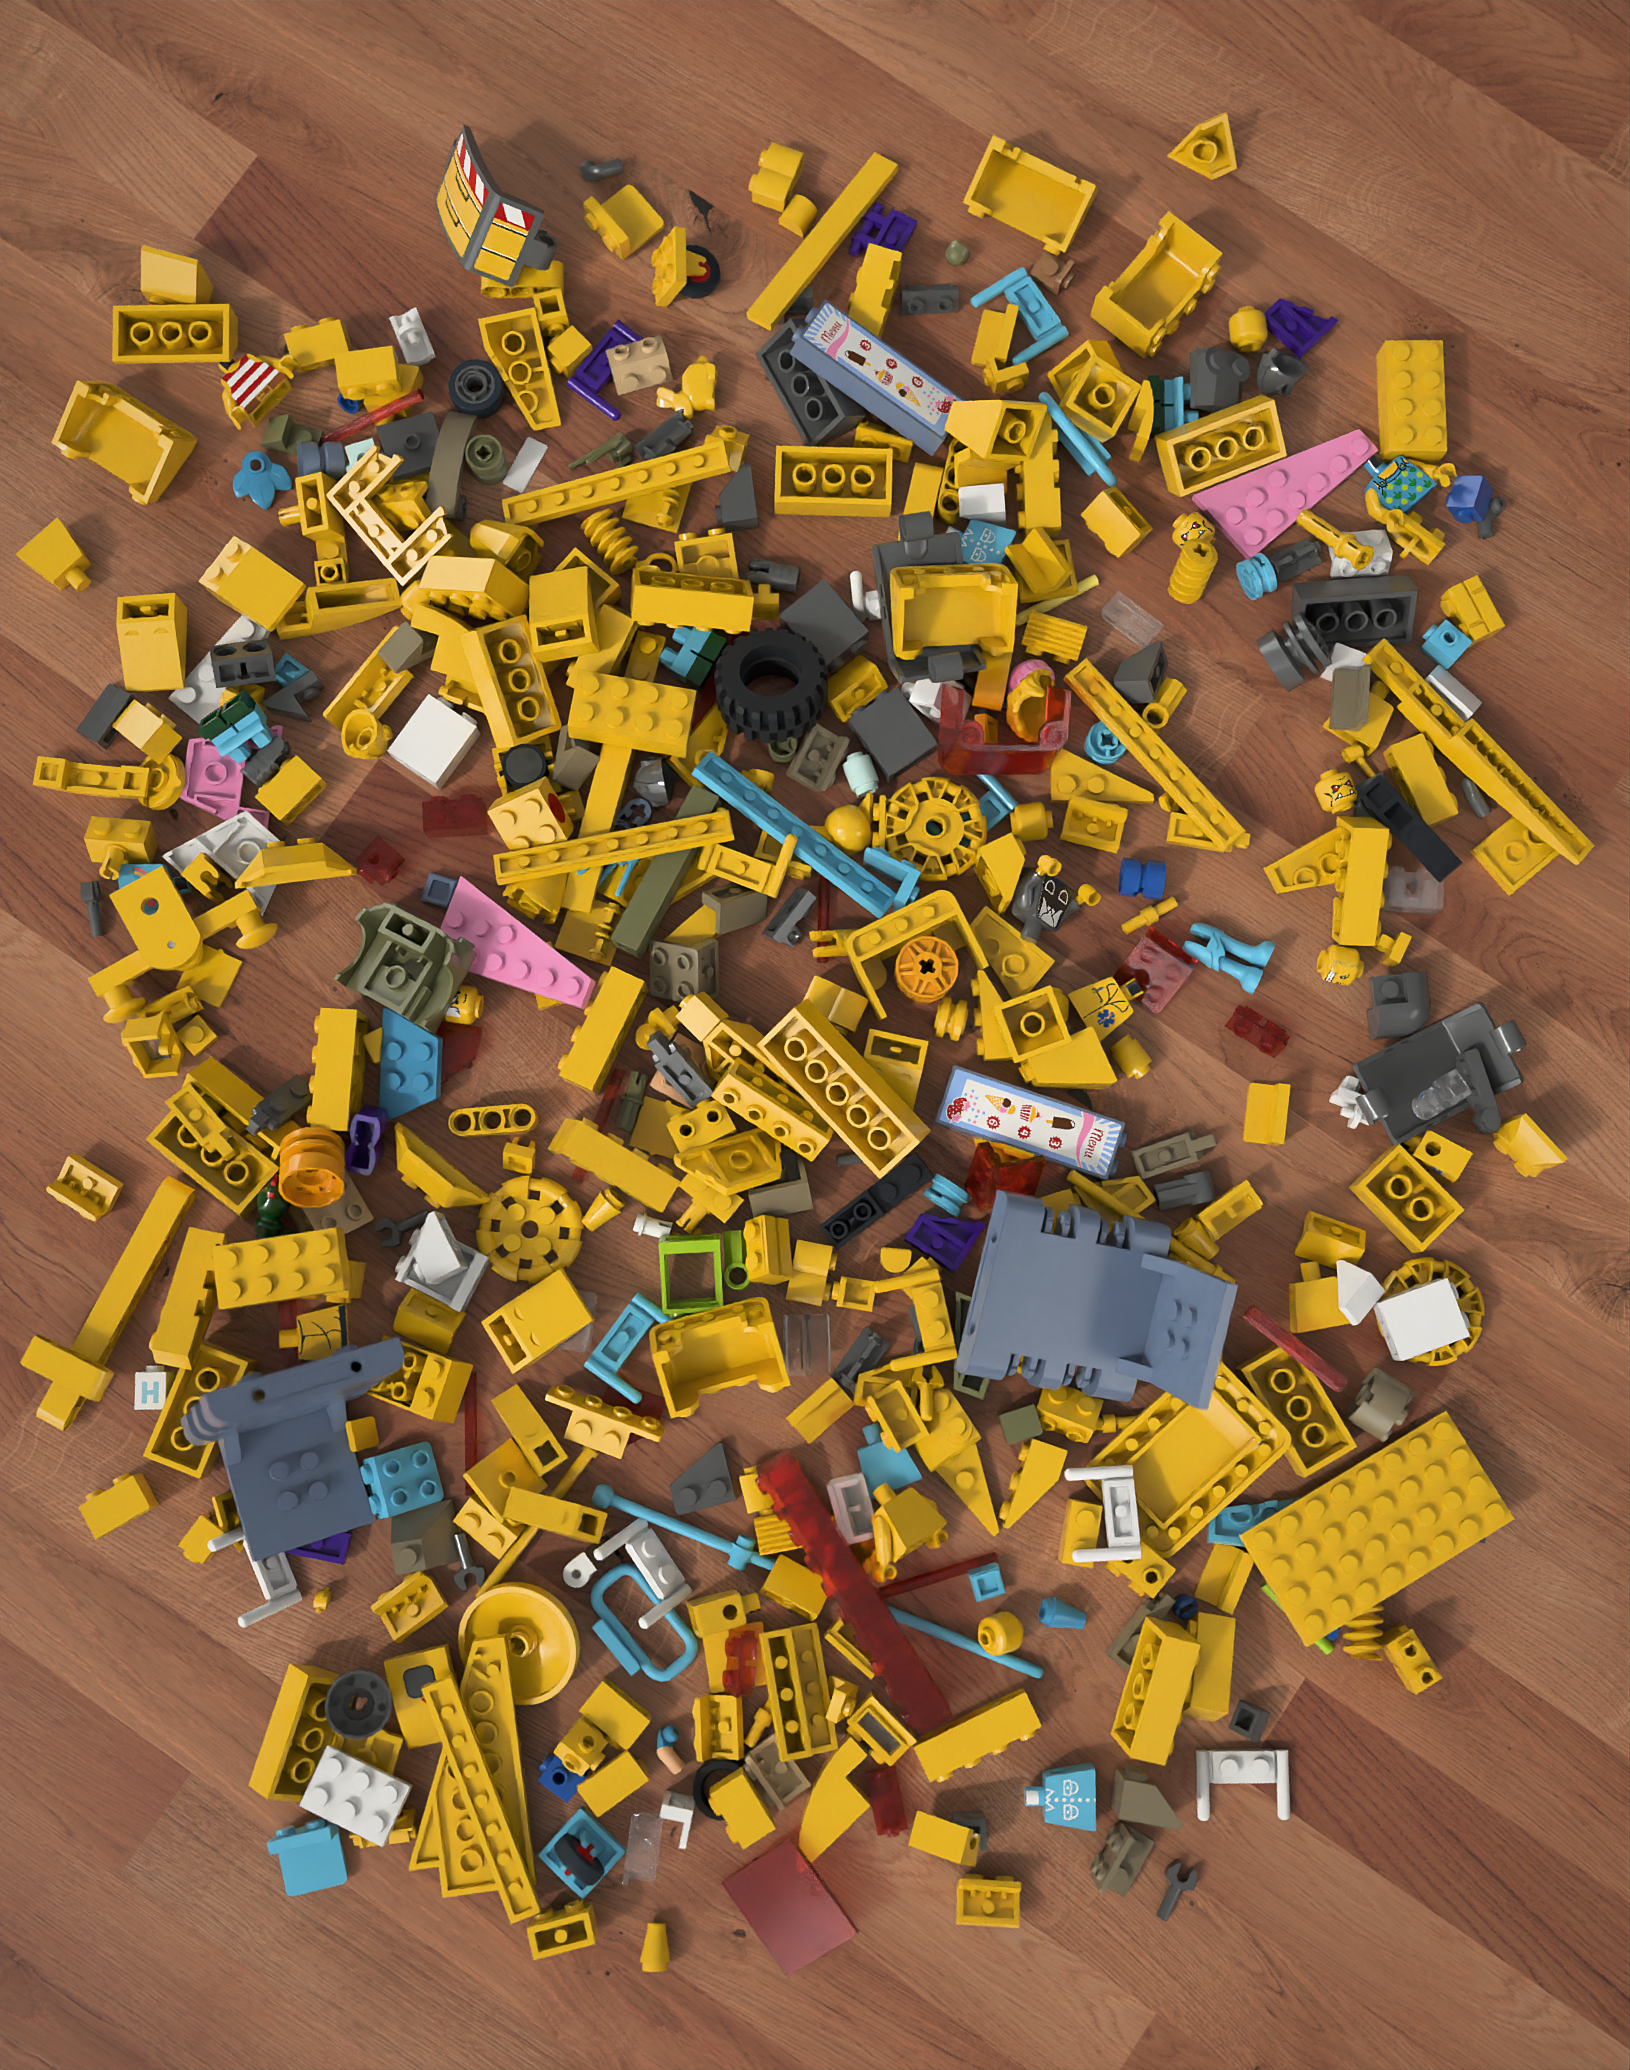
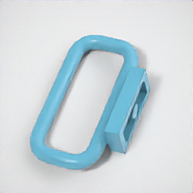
M1047 392L1040 393L1038 397L1039 402L1048 405L1047 412L1059 425L1057 428L1058 439L1089 477L1097 472L1109 487L1116 486L1118 479L1106 465L1112 459L1107 450L1097 439L1075 426Z
M620 1563L604 1574L592 1587L590 1594L591 1605L600 1619L591 1627L631 1676L641 1668L653 1680L660 1682L669 1681L679 1675L695 1659L698 1651L697 1638L674 1608L670 1610L664 1617L684 1640L686 1650L666 1669L656 1667L604 1603L603 1593L621 1576L628 1575L636 1581L655 1606L663 1600L661 1598L658 1599L637 1565Z

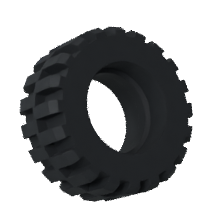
M773 627L765 628V631L758 632L757 629L749 631L748 636L743 637L741 635L733 640V646L729 644L722 651V656L717 660L714 675L718 710L721 711V717L724 722L730 724L731 729L737 734L743 732L744 738L752 741L755 738L761 739V743H770V740H778V743L787 742L789 737L793 736L796 739L802 736L805 729L810 731L816 725V720L818 721L822 718L828 701V674L825 659L818 652V647L811 641L806 642V637L799 633L793 635L790 630L781 628V631H774ZM767 675L783 676L797 684L789 692L778 696L759 695L747 688L755 679Z

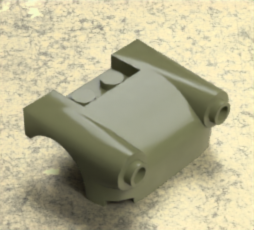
M383 902V905H375L369 909L364 907L355 918L362 929L360 949L351 964L343 971L337 973L334 979L346 988L407 1018L412 1023L435 1034L477 956V953L473 950L475 945L463 937H459L458 940L451 939L439 928L408 913L404 908L393 902L391 904Z

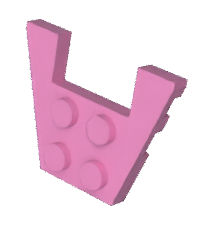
M277 725L269 728L273 737H283V726ZM203 737L189 739L184 768L186 772L185 786L180 798L225 821L247 811L269 831L270 811L240 807L245 775L240 770L246 766L247 759L238 764L228 754L222 757L217 747L209 738L206 740ZM251 738L244 742L251 750L258 751L262 749Z

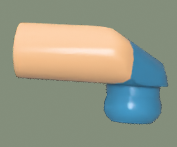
M668 1725L667 1727H662L657 1734V1755L673 1774H677L683 1769L685 1763L673 1750V1742L678 1740L679 1731L674 1725Z

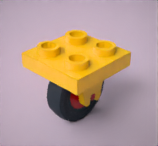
M675 226L668 236L664 237L658 249H655L653 252L652 266L655 267V278L652 284V293L655 294L656 306L666 308L679 292L692 299H701L711 294L719 283L720 268L716 258L706 248L698 245L686 246V228Z

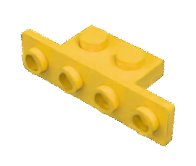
M395 625L323 712V716L338 730L342 731L347 715L356 709L367 710L379 719L414 677L407 669L395 674L378 655L379 649L399 626Z
M552 1385L545 1397L546 1401L573 1410L564 1438L619 1459L624 1454L631 1432L660 1442L666 1428L655 1418L637 1416L622 1406H610L603 1403L596 1396L578 1394L566 1385Z

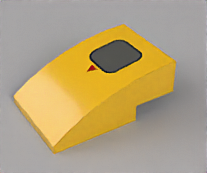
M449 1644L387 1658L384 1661L386 1676L396 1715L408 1749L441 1742L421 1689L423 1685L453 1674L457 1687L460 1689L457 1672H454Z

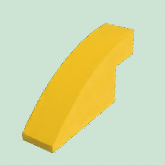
M396 578L308 587L305 600L295 602L276 626L279 640L341 629L400 608L402 603Z
M422 601L416 603L410 627L439 635L430 670L475 683L459 634L474 630V628L441 608Z
M849 1732L838 1743V1749L833 1750L822 1765L807 1798L798 1842V1869L801 1872L871 1806L869 1797L848 1775L868 1756L865 1746L861 1742H857Z

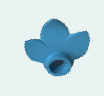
M251 451L245 455L242 461V469L234 476L233 490L238 498L250 494V497L258 506L268 510L273 502L275 489L281 491L292 489L291 478L283 466L271 463V460L265 453ZM255 460H259L262 464L261 469L258 471H254L251 467L252 462Z

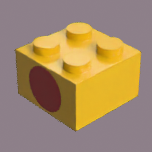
M546 776L496 799L487 811L510 852L564 842L568 840L575 828Z

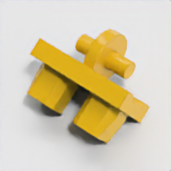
M1411 511L1407 515L1403 513L1404 525L1395 523V530L1388 532L1387 536L1404 548L1403 552L1399 555L1401 558L1405 559L1411 553L1417 559L1429 565L1444 547L1445 543L1443 540L1445 534L1438 528H1432L1428 531L1420 525L1423 521L1422 517L1415 511Z
M673 1005L664 1012H661L658 1007L651 1011L645 1023L635 1033L637 1045L644 1050H651L646 1044L648 1043L649 1036L658 1030L670 1042L678 1030V1025L681 1024L675 1017L679 1013L677 1008Z

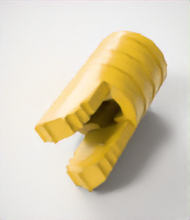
M861 928L809 932L810 939L813 942L830 941V946H821L812 950L813 957L848 956L846 941L853 932Z

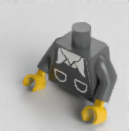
M1043 855L1039 858L1038 868L1022 867L1015 888L1012 914L1025 923L1020 937L1032 943L1038 942L1041 931L1056 932L1059 930L1061 923L1069 915L1080 909V904L1083 902L1089 906H1094L1101 899L1100 894L1090 884L1081 885L1078 890V896L1075 897L1076 891L1055 876L1062 868L1061 863L1049 855Z

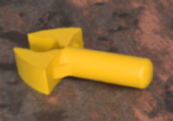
M934 1365L929 1370L930 1381L928 1383L922 1375L923 1366H919L912 1375L908 1385L917 1387L920 1390V1415L924 1421H930L933 1418L932 1391L934 1389H942L944 1385L943 1378Z

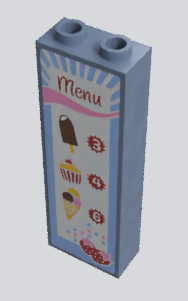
M826 299L819 309L813 306L804 320L808 323L807 326L803 327L800 325L791 338L795 344L789 354L932 456L948 434L944 428L953 401L965 400Z
M955 1065L951 1070L934 1121V1125L976 1139L1006 1144L1034 1154L1033 1158L1070 1171L1074 1169L1079 1174L1100 1181H1106L1108 1176H1114L1118 1165V1160L1114 1159L1117 1148H1123L1128 1133L1124 1131L1125 1122Z

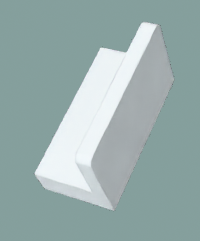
M1438 665L1424 679L1464 722L1482 704L1477 697L1441 665Z
M666 1790L660 1817L684 1822L679 1848L685 1849L695 1801L693 1796Z

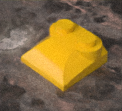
M1526 1113L1506 1118L1501 1122L1499 1130L1493 1133L1495 1139L1493 1144L1501 1153L1508 1154L1515 1161L1514 1167L1525 1177L1529 1175L1537 1177L1544 1169L1557 1166L1568 1159Z
M948 1387L932 1391L933 1418L930 1421H924L930 1434L913 1443V1446L930 1472H933L982 1439ZM919 1405L916 1409H917V1411H918L919 1414H920V1405Z

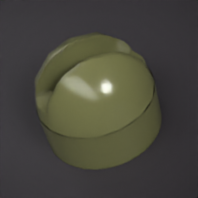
M956 240L949 244L945 253L947 262L953 266L962 265L970 256V252Z

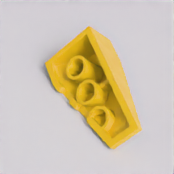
M535 307L478 319L484 348L532 430L538 431L561 426L544 340Z

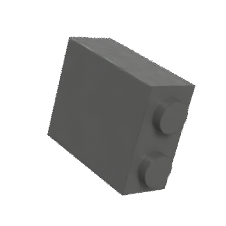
M825 579L779 614V624L783 629L790 630L793 635L799 633L806 637V642L811 641L818 647V652L825 659L827 673L829 671L834 673L844 665L846 657L852 652L854 655L858 654L868 644L866 641L868 640L869 630Z
M898 687L892 691L889 689L882 691L875 697L874 700L876 702L867 708L865 705L860 706L851 713L850 716L852 718L849 719L850 730L867 754L870 755V758L888 783L934 753L938 745Z

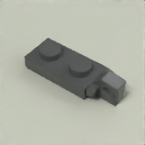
M660 1030L649 1036L646 1045L653 1052L654 1066L691 1107L712 1095L716 1086L675 1041L669 1042V1039Z
M296 1074L256 1105L252 1111L254 1115L249 1119L250 1122L245 1129L253 1136H256L267 1126L271 1130L275 1129L277 1131L313 1103V1094L310 1093L309 1084Z

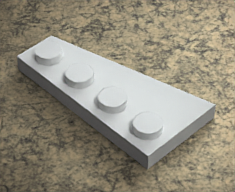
M242 615L216 645L267 639L270 632ZM210 652L186 677L185 689H176L168 698L198 724H200L201 719L220 707V697L225 688H227H216Z

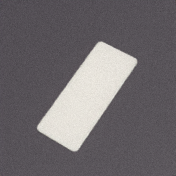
M528 437L503 480V484L523 493L546 452L547 445Z

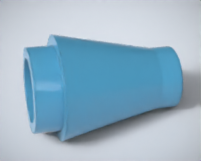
M1054 1596L1050 1599L1045 1597L1039 1608L1038 1619L1046 1627L1082 1630L1086 1623V1612Z

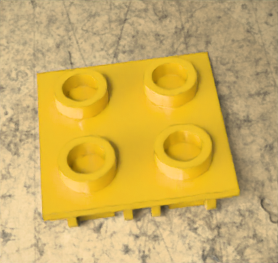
M692 482L627 499L622 519L677 533Z
M594 899L590 915L568 910L554 948L610 967L617 949L610 938L625 909L612 902L607 904Z

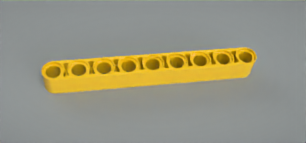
M171 1176L164 1179L71 1350L103 1366L105 1365L196 1197V1189ZM53 1381L37 1410L36 1417L62 1431H66L74 1422L86 1398Z

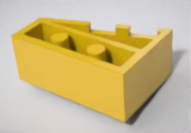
M869 243L863 266L859 267L857 273V287L855 293L852 292L850 295L847 309L850 310L848 316L881 339L900 281L902 253Z
M1198 1612L1192 1620L1188 1621L1186 1631L1201 1644V1657L1199 1663L1194 1666L1191 1677V1691L1186 1695L1182 1707L1183 1717L1215 1722L1228 1714L1236 1618Z

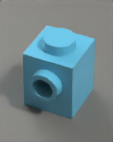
M1445 619L1439 627L1433 624L1422 636L1426 641L1419 649L1437 665H1441L1447 670L1473 641Z

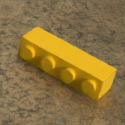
M1021 1687L917 1738V1742L913 1746L929 1781L931 1782L936 1779L937 1782H942L954 1775L953 1770L965 1766V1768L973 1767L982 1761V1756L990 1752L993 1755L999 1754L1010 1747L1009 1743L1018 1738L1021 1741L1032 1738L1038 1733L1037 1729L1042 1726L1024 1688Z

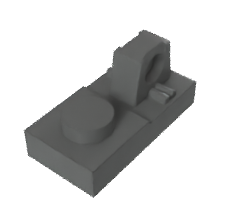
M796 887L762 934L771 941L779 944L783 943L793 948L803 935L795 926V923L809 914L816 897L808 890Z

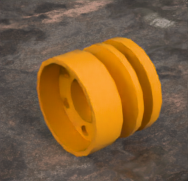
M921 936L910 940L902 947L894 966V981L898 991L905 999L921 1005H930L941 1001L944 996L949 994L958 976V960L955 951L947 942L931 936ZM931 963L933 965L931 969L933 974L931 972H927L925 975L922 974V966L920 964L927 965Z
M319 1127L301 1128L292 1131L284 1137L280 1143L279 1193L284 1200L300 1207L319 1208L330 1205L340 1199L344 1193L345 1143L341 1137L331 1130Z

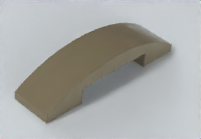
M449 411L446 415L436 443L428 482L429 488L427 489L426 505L432 514L440 506H444L447 515L443 517L455 518L461 494L459 485L466 459L465 448L469 440L474 437L478 421L477 415Z

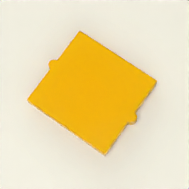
M203 944L204 951L200 963L193 969L183 972L176 988L179 989L189 984L199 1001H205L221 1009L243 962L225 954L223 949L216 950Z
M645 1096L629 1146L647 1151L651 1156L657 1154L674 1160V1155L679 1153L666 1124L671 1122L670 1118L673 1115L682 1111H686L688 1114L692 1110L673 1105L670 1100L663 1102Z

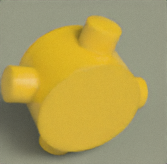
M324 1586L323 1590L318 1589L316 1593L314 1608H316L317 1613H321L322 1609L327 1610L329 1606L331 1591H329L327 1586Z

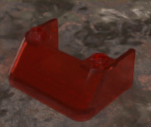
M942 684L938 748L940 768L952 775H1038L1045 773L1068 739L1071 691L1055 685H1047L1045 723L1039 729L1037 744H984L983 727L976 721L963 720L964 690L949 684Z

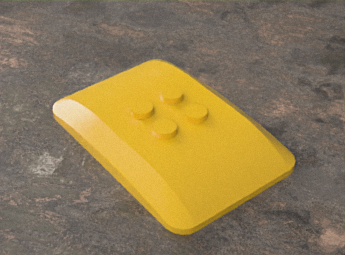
M1220 1360L1208 1410L1197 1409L1164 1391L1113 1438L1086 1467L1132 1465L1140 1540L1162 1558H1169L1279 1459L1290 1447L1291 1436L1287 1428ZM1102 1479L1084 1480L1087 1486L1103 1502Z

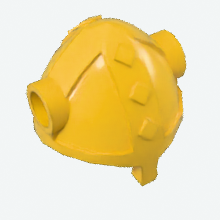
M356 709L348 714L341 732L342 745L347 755L353 758L372 761L384 756L383 754L387 751L388 740L393 737L392 730L388 725H382L371 712L364 709Z

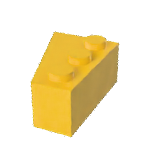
M603 604L602 608L598 607L594 616L600 652L581 655L577 661L573 660L566 672V676L569 677L566 685L575 689L578 669L617 676L621 670L619 666L626 651L630 653L633 649L634 643L631 641L637 628L644 629L645 625H640L637 621L632 620L631 613L619 606Z

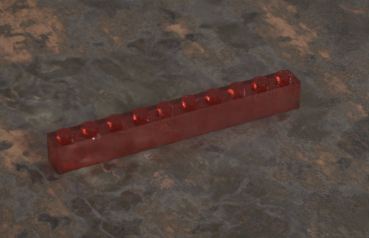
M789 1447L756 1466L758 1477L755 1479L758 1488L763 1495L769 1493L774 1501L771 1507L779 1521L781 1522L785 1519L791 1528L787 1531L790 1539L796 1548L799 1546L803 1547L807 1554L804 1557L807 1566L813 1574L818 1572L823 1579L820 1585L829 1600L835 1598L840 1606L836 1609L839 1617L845 1626L851 1624L856 1633L853 1635V1638L862 1652L867 1650L872 1657L869 1660L871 1668L878 1678L883 1675L888 1685L885 1686V1689L893 1703L899 1701L904 1711L901 1714L910 1729L915 1727L920 1736L953 1717L947 1700Z

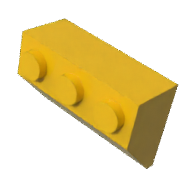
M1012 832L980 847L974 859L975 864L972 866L995 913L1000 917L1004 915L1012 900L1025 861L1024 855L1027 854L1022 841L1019 838L1015 839Z

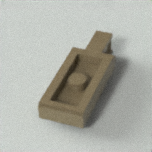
M1195 1132L1185 1133L1131 1151L1130 1153L1138 1176L1143 1180L1204 1158L1202 1150L1216 1146L1213 1134L1197 1139Z
M1162 1589L1154 1599L1149 1600L1147 1598L1104 1653L1129 1672L1145 1616L1168 1621L1170 1615L1167 1612L1175 1603L1174 1598Z

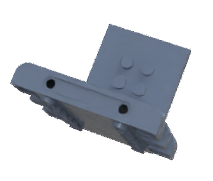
M997 1189L955 1370L961 1374L1002 1380L1005 1375L1012 1376L1016 1373L1022 1355L1024 1357L1021 1374L1023 1378L1027 1379L1029 1384L1035 1387L1057 1390L1061 1385H1069L1073 1379L1075 1367L1078 1365L1076 1385L1078 1388H1082V1392L1088 1396L1128 1402L1133 1397L1137 1379L1161 1388L1197 1409L1208 1410L1238 1285L1168 1256L1171 1230L1166 1224L1124 1215L1122 1222L1117 1221L1113 1224L1108 1242H1106L1108 1234L1107 1219L1100 1218L1099 1212L1094 1209L1069 1204L1068 1211L1063 1210L1059 1213L1053 1232L1051 1228L1054 1211L1051 1207H1045L1042 1199Z
M399 1337L359 1349L357 1344H351L338 1349V1352L332 1354V1357L262 1377L261 1372L241 1377V1381L236 1382V1385L204 1394L199 1399L200 1404L194 1405L191 1408V1413L185 1414L180 1419L184 1435L191 1444L202 1446L218 1441L252 1562L375 1522L355 1452L350 1451L345 1425L347 1422L345 1402L360 1397L370 1388L376 1386L383 1379L400 1369L404 1362V1352Z

